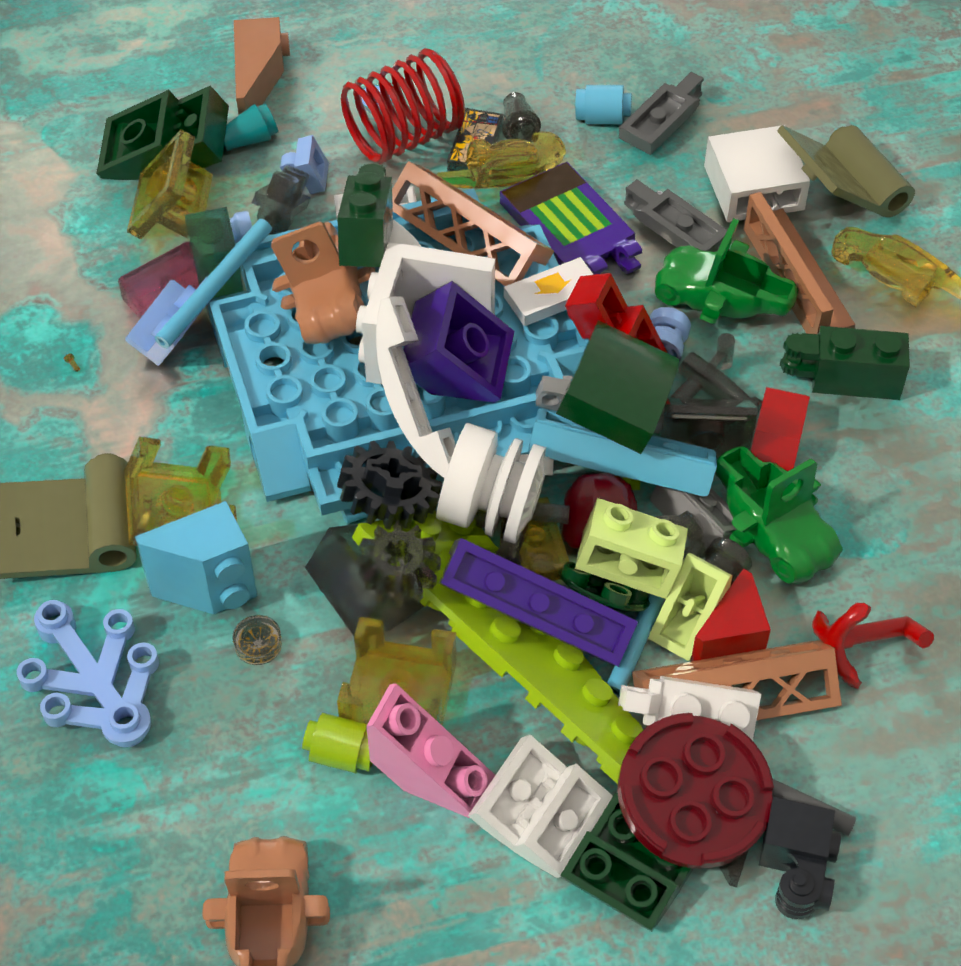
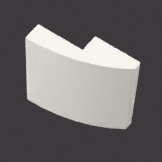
M527 735L519 740L468 817L530 863L554 877L560 878L561 873L586 832L592 831L613 795L578 764L565 766L532 735Z

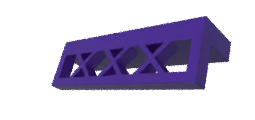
M460 538L454 541L448 553L451 557L438 584L613 666L619 667L638 621L465 539Z

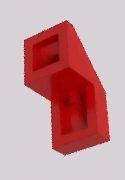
M766 387L751 447V452L762 462L776 463L786 471L794 468L810 396Z

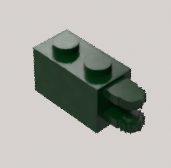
M374 163L364 164V166L359 168L357 175H348L337 216L339 266H381L388 242H390L393 227L392 177H386V169L383 165Z
M820 326L818 334L792 333V335H788L783 345L785 349L784 356L780 360L779 365L783 373L792 377L796 375L797 377L812 378V393L900 400L910 368L909 333Z

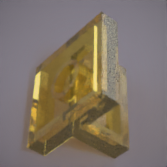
M181 129L140 173L127 228L128 233L142 239L156 223H159L191 241H194L201 234L213 174L190 161L195 137Z

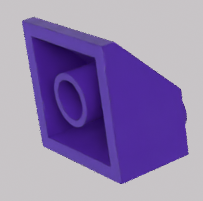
M453 281L417 300L414 304L411 320L418 341L404 345L403 349L415 383L431 395L492 403L501 400L515 331Z

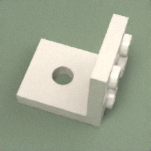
M388 242L379 272H372L369 278L367 290L368 305L360 306L356 320V332L363 335L359 346L358 360L361 363H365L366 382L382 384L376 349L377 315L381 299L403 296L411 317L417 300L453 281L495 315V259Z

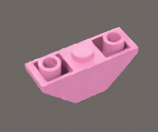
M396 683L389 685L367 725L370 761L403 791L470 818L468 817L469 813L491 783L495 774Z

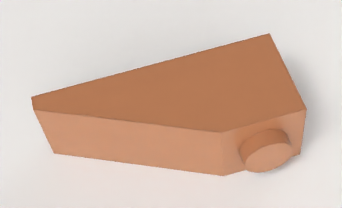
M279 17L234 20L235 81L238 115L253 104H256L257 107L262 105L284 72L283 56H290L288 32L281 33Z

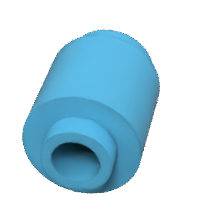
M586 85V89H576V120H585L586 124L622 125L624 117L631 116L632 94L624 93V85Z

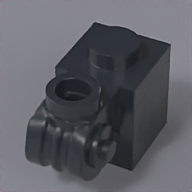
M773 797L769 820L764 831L759 866L785 871L775 895L776 906L784 916L791 919L807 918L815 909L829 911L835 880L825 877L827 861L836 863L842 832L833 830L835 810Z

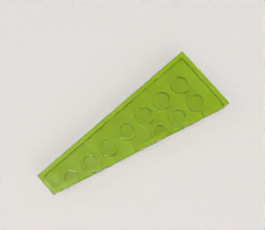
M437 511L433 514L428 513L423 524L412 519L410 529H404L399 522H393L390 530L385 529L383 520L375 521L371 525L366 522L359 523L352 536L356 544L360 546L367 543L384 558L381 565L384 570L391 576L399 572L417 589L414 597L425 607L429 606L446 615L450 619L448 624L452 627L451 631L499 676L504 677L509 673L529 692L525 700L535 709L541 705L545 706L564 724L560 732L571 742L575 741L598 755L596 761L601 764L600 769L618 784V775L622 761L629 747L643 729L629 711H624L623 707L618 705L619 699L613 693L611 687L585 658L582 651L438 584L451 557L448 553L457 539H465L505 558L501 550L485 535V532L478 525L475 518L468 528L437 519Z

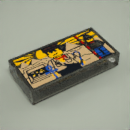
M465 108L462 127L457 131L447 160V171L486 178L503 127V114Z

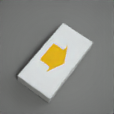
M579 257L505 286L504 298L522 324L527 326L567 310L565 304L579 277L594 274L582 258Z

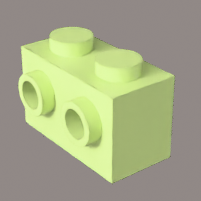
M597 498L583 530L575 569L666 599L682 567L688 528L674 524L669 520L659 519L632 510L621 504Z

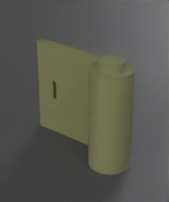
M781 125L777 130L805 163L801 168L812 181H815L818 177L832 194L883 217L896 216L912 202L915 196V189L857 126L850 125L838 128L831 134L829 141L825 145L784 125Z
M111 453L100 454L85 465L84 478L0 483V579L115 572L124 570L135 563L137 554L131 471L129 463L124 458Z

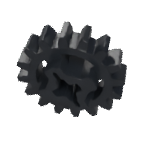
M370 441L368 451L360 446H356L352 456L346 455L344 457L337 487L342 489L340 496L342 502H353L350 511L353 515L364 512L368 514L366 523L371 525L376 519L383 520L385 529L390 530L393 522H399L404 529H410L412 519L421 524L425 523L428 513L433 514L435 512L442 482L436 480L438 473L431 467L426 468V462L420 456L415 458L411 455L412 447L407 446L402 451L396 449L394 441H389L386 448H380L375 441Z

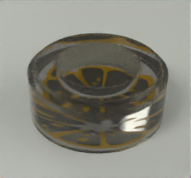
M249 616L240 621L233 631L232 639L235 652L247 664H266L275 659L281 651L282 637L280 628L273 619L267 616Z

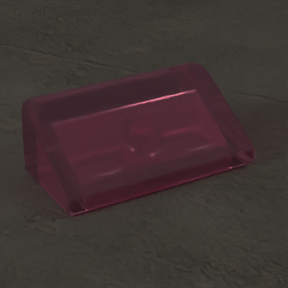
M187 241L121 276L118 279L122 300L141 318L170 280H175L185 289L189 284L197 289L205 277L210 275V272L195 248Z

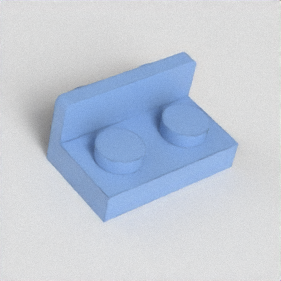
M170 280L126 336V342L159 366L199 314L168 349L161 347L154 337L196 289L190 284L185 289L175 280Z

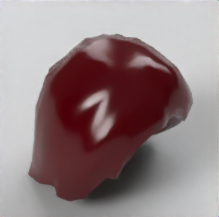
M592 472L579 476L565 493L562 518L559 526L562 541L567 542L572 548L580 547L583 530L597 498L621 504L638 511L637 501L628 482L618 475L606 472Z

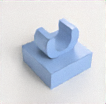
M313 135L298 138L296 153L289 152L284 154L281 158L280 169L282 171L294 169L290 171V185H302L304 183L310 194L323 192L326 189L329 166L327 158Z

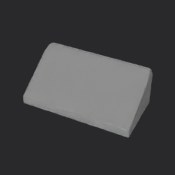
M659 485L656 486L650 496L651 502L669 521L688 528L686 539L705 558L715 556L734 544L729 538L737 530L732 525L733 517L730 514L727 503L712 488L708 496L703 497Z

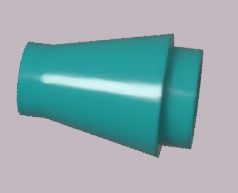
M266 103L258 107L256 104H253L227 124L224 141L226 151L272 140L271 136L279 132Z

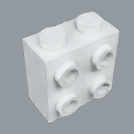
M780 126L708 137L704 167L727 222H731L733 218L745 220L749 195L758 192L763 194L773 211L782 208L786 213L805 210L810 178L801 169L804 166L801 158L777 132Z

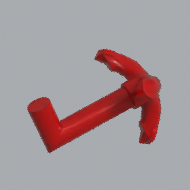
M858 602L852 605L832 625H829V620L822 611H817L812 621L814 634L823 643L835 648L838 675L847 685L858 689L862 682L859 680L856 669L848 661L844 649H849L857 644L905 636L921 648H927L934 641L933 632L909 616L857 625L866 619L871 611L869 605Z

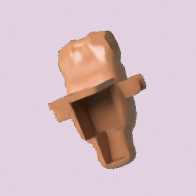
M317 222L274 238L271 241V248L286 275L274 280L272 291L279 292L287 288L291 289L292 294L282 298L281 308L286 310L296 308L295 319L298 321L304 342L306 344H326L338 337L353 334L356 331L359 308L361 305L364 306L360 283L369 280L371 273L375 272V267L358 269L357 266H339L338 232L330 222ZM299 242V247L292 252L294 244Z
M281 836L275 839L252 837L248 840L234 843L233 852L230 855L229 871H225L224 877L228 896L227 898L205 900L202 915L208 928L225 929L227 950L236 966H294L303 954L308 926L328 924L330 920V907L328 906L327 897L324 895H309L308 880L310 877L306 841Z

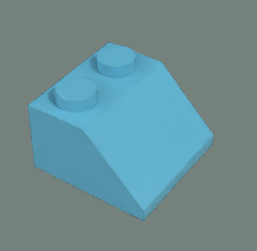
M226 501L135 536L147 585L152 597L210 614H216L226 609H236L244 605L248 600L257 597L248 542Z

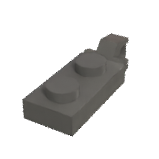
M690 72L676 87L672 84L664 83L619 126V139L651 155L696 111L700 104L699 98L703 93L701 88L704 78Z
M638 179L626 187L624 205L634 212L633 215L640 222L677 248L690 245L703 251H718L727 230L669 189L664 192H655Z

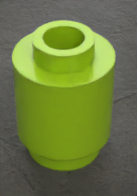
M323 712L318 722L309 720L302 743V749L310 751L309 762L355 774L358 769L369 772L373 764L369 756L368 724Z

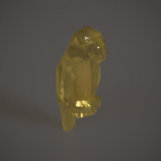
M545 131L533 133L532 142L523 139H506L490 144L485 139L474 140L467 149V170L438 172L436 175L456 188L480 190L511 187L558 166L566 154L565 144L556 134Z
M846 227L835 236L831 254L836 261L844 265H849L850 261L862 262L866 270L876 280L891 288L902 291L901 295L914 307H917L930 294L932 288H942L961 300V277L946 264L909 240L897 234L884 235L872 233L857 227Z

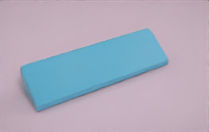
M542 407L541 409L538 408L528 447L529 453L532 446L537 444L546 447L545 456L550 459L703 497L708 496L717 468L715 450L653 435L642 454H639L557 415V411Z

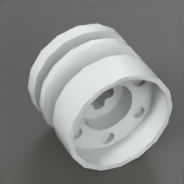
M466 423L461 431L447 469L438 502L436 518L468 528L479 509L487 512L485 535L493 536L501 517L508 519L504 541L515 544L522 530L532 519L545 478L544 457L546 447L534 444L525 464L519 462L523 440L515 438L509 446L505 457L496 454L498 432Z

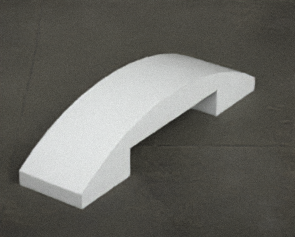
M403 296L381 299L377 315L376 349L379 371L387 400L394 417L412 447L434 471L445 479L456 446L451 429L446 428L432 432L402 348L404 345L418 341Z

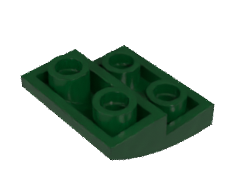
M615 792L592 832H586L560 876L652 932L671 906L694 868L682 867L667 862L643 846L629 829L621 812L618 793Z

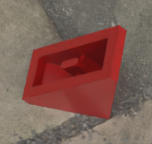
M745 569L741 571L695 636L691 662L767 648L771 629L751 572Z

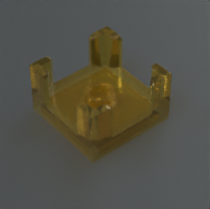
M139 436L124 470L129 545L137 546L135 539L137 535L221 503L220 487L231 466L229 448L207 446L197 467L154 462L161 446V440ZM229 505V508L237 521L236 507L235 505Z
M359 617L354 637L356 660L350 683L342 682L337 700L339 717L368 724L389 685L396 683L436 721L443 725L457 663L456 632L433 629L431 633L432 649L387 642L385 641L383 621Z

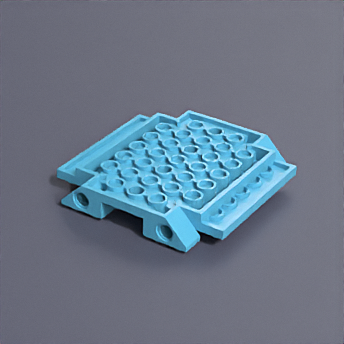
M474 188L463 191L480 202ZM431 198V203L438 201L435 198ZM422 201L403 204L402 206L409 210L422 206ZM449 207L433 211L435 226L438 230L454 226ZM393 212V219L409 231L421 247L453 252ZM424 214L418 215V217L425 221ZM462 216L463 223L469 222V220ZM337 220L329 221L338 232ZM523 225L518 227L551 248L540 225ZM478 227L465 231L468 250L472 252L486 247L481 228ZM294 229L268 235L239 267L246 290L212 298L206 305V309L224 367L229 369L240 404L245 434L266 501L269 502L311 491V482L321 516L352 507L353 502L341 501L342 489L337 487V482L344 457L346 455L352 456L354 447L360 446L368 451L370 441H375L380 448H386L389 441H394L396 449L403 451L405 447H412L393 415L383 385L366 382L365 363H361L358 360L360 345H354L349 342L352 338L363 337L362 333L354 331L349 336L338 337L326 344H306L301 336L298 321L295 319L296 308L287 310L281 308L282 298L292 294L290 288L279 292L272 291L274 280L286 274L271 248V241L274 238L298 230ZM455 235L449 236L450 238L456 241ZM494 237L495 244L502 243ZM299 242L294 244L292 252L299 247ZM512 248L497 252L499 270L509 276L521 254ZM552 254L546 266L533 261L523 279L559 266L554 254ZM375 267V272L378 273L380 267ZM369 280L360 283L364 306H367L369 302L367 296ZM495 280V316L515 331L501 400L492 403L431 395L418 384H416L432 432L450 428L455 444H457L465 424L471 423L498 432L497 455L505 457L509 446L515 438L523 440L521 455L529 454L528 447L538 408L541 409V407L536 406V390L543 375L563 379V376H573L589 338L582 339L574 322L569 318L567 310L524 326L504 298L505 286ZM271 357H279L284 360L283 363L277 366L263 364L266 359ZM412 447L411 455L415 458L419 457L420 455ZM438 474L436 480L441 481L443 485L444 478Z

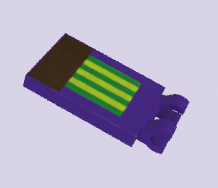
M564 162L500 191V204L520 226H541L551 249L554 250L553 254L559 265L581 257L595 275L601 274V272L608 269L604 259L612 257L625 274L641 268V264L636 260L635 256L641 254L643 249L635 240L636 233L568 162Z

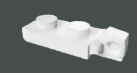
M660 676V679L650 678L649 689L621 685L618 705L622 706L624 711L644 714L642 723L645 725H651L671 715L693 713V716L711 718L728 726L733 724L753 741L761 693L751 689Z

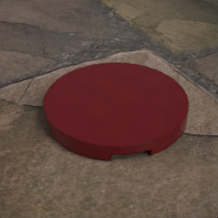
M681 713L654 722L635 738L622 761L618 775L617 791L623 817L629 829L643 846L659 858L672 864L687 868L703 869L728 864L744 855L757 842L767 827L774 784L765 757L757 745L743 731L733 724L728 726L711 718L693 716V713Z

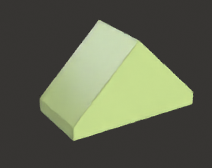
M688 553L650 631L648 639L683 659L691 661L695 636L730 588L733 575L692 553Z

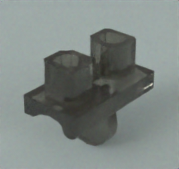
M286 165L282 172L276 171L273 173L270 184L255 192L252 204L260 206L257 220L264 219L271 225L272 231L269 234L287 231L293 224V218L307 209L311 197L303 194V191L310 176L308 173Z

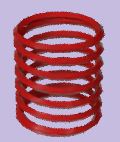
M422 49L418 56L410 54L405 62L397 60L392 68L385 65L381 68L380 74L372 71L368 74L367 79L358 77L355 83L348 81L342 88L341 106L349 132L360 151L369 160L378 164L389 161L393 155H402L405 149L411 151L418 144L424 145L430 141V138L437 139L442 136L443 132L449 134L462 127L465 116V103L461 87L447 61L431 49ZM426 56L436 64L448 88L452 104L451 122L446 119L445 101L437 78L423 60ZM416 62L417 72L411 67V63ZM401 67L404 69L405 79L398 72V69ZM387 73L391 74L393 86L385 78ZM424 73L426 74L427 78L431 83V86L437 99L438 108L434 104V101L428 91L427 84L424 78ZM375 78L379 81L380 92L373 84ZM413 81H414L416 87L418 88V91H419L420 96H421V98H422L423 104H422L421 100L419 99V97H418V95H417V92H416V89H415V87H414ZM362 84L366 86V91L361 87ZM351 89L354 90L355 105L361 121L375 143L382 148V155L371 148L354 121L347 97L348 91ZM402 90H403V92H404V94H405V96H406V99H407V101H408L409 106L407 105V103H406V101H405V99H404ZM362 99L364 100V102L366 103V105L368 106L373 115L380 136L375 131L373 125L371 124L367 116L364 105L362 103ZM419 113L427 122V129L421 125ZM434 116H435V118H436L437 120L440 121V124H438V123L434 120ZM406 117L414 127V134L408 130ZM393 122L401 131L402 140L395 135Z

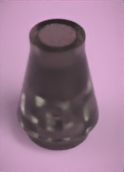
M518 92L510 93L503 101L502 132L505 138L513 144L526 146L534 142L538 137L541 121L526 102L523 94Z

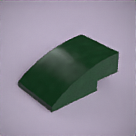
M210 85L179 100L170 90H166L106 118L96 174L101 179L146 180L186 174L222 162L229 105Z
M598 320L556 414L642 454L654 434L673 385L680 359Z

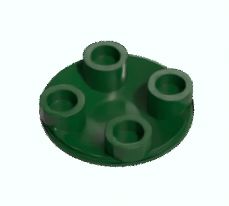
M566 562L564 567L560 569V579L571 590L613 610L643 611L650 605L649 593L575 569L576 563Z

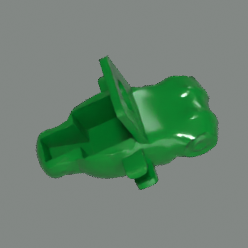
M735 218L732 219L718 251H703L690 245L675 248L664 258L663 268L659 270L655 278V295L660 301L672 306L687 304L693 310L702 311L700 319L711 324H716L719 316L748 318L755 317L758 314H775L783 317L791 311L796 303L798 288L794 281L774 274L767 263L748 254L747 251L750 245L739 240H734L731 245L739 220Z
M744 446L728 450L717 458L715 475L721 480L727 491L726 499L728 509L733 517L732 525L737 529L729 538L740 548L754 543L758 551L769 558L775 574L788 584L809 581L818 571L832 567L842 553L843 548L836 531L822 520L814 508L818 498L813 492L817 491L821 486L815 479L818 464L813 459H809L790 471H786L776 463L762 462Z

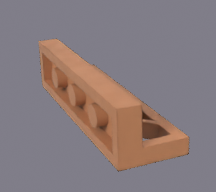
M407 162L392 189L394 213L453 252L494 258L495 280L504 286L522 280L533 261L546 266L554 253V250L443 178L413 162ZM412 183L420 190L422 206L408 210L400 205V202ZM430 196L434 197V198L437 199L438 201H435V202H432V203H431V197H430ZM449 207L454 226L438 230L435 226L433 211ZM424 214L425 221L418 217V215ZM462 216L469 220V222L463 223ZM479 227L483 230L486 247L471 252L467 249L465 231ZM455 235L456 241L450 238L449 236ZM494 237L502 243L495 244ZM512 248L521 256L508 276L499 270L497 252Z
M761 192L750 194L744 231L762 261L768 264L771 271L796 283L798 294L792 310L805 332L808 334H818L820 326L855 329L856 324L784 209L773 211Z
M821 640L632 672L634 687L649 689L650 678L660 679V676L725 686L745 683L742 688L751 690L754 689L759 680L772 679L782 686L783 689L771 705L759 706L757 720L842 706L835 648L823 643ZM823 670L826 695L806 698L795 690L807 672ZM792 675L787 683L779 678ZM791 694L799 699L786 702Z

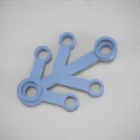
M58 600L44 602L34 616V623L38 634L47 643H58L78 673L47 669L42 660L29 658L21 662L17 668V677L21 687L28 692H37L45 689L94 696L103 707L71 705L69 698L65 694L51 693L40 704V711L45 723L51 727H62L68 724L102 729L104 737L110 743L120 747H133L139 744L146 737L151 727L149 710L142 703L150 676L159 666L155 647L149 643L142 642L130 648L127 658L132 672L121 698L113 683L126 641L135 632L131 614L124 609H115L105 616L103 625L107 636L97 663L75 632L76 621L71 608L66 603ZM60 615L55 620H47L52 616ZM118 622L127 623L122 629H112V626ZM141 656L151 657L146 663H136V660ZM30 672H41L40 675L34 679H26V676ZM55 706L65 707L58 714H49V711ZM133 717L127 724L117 723L122 718Z

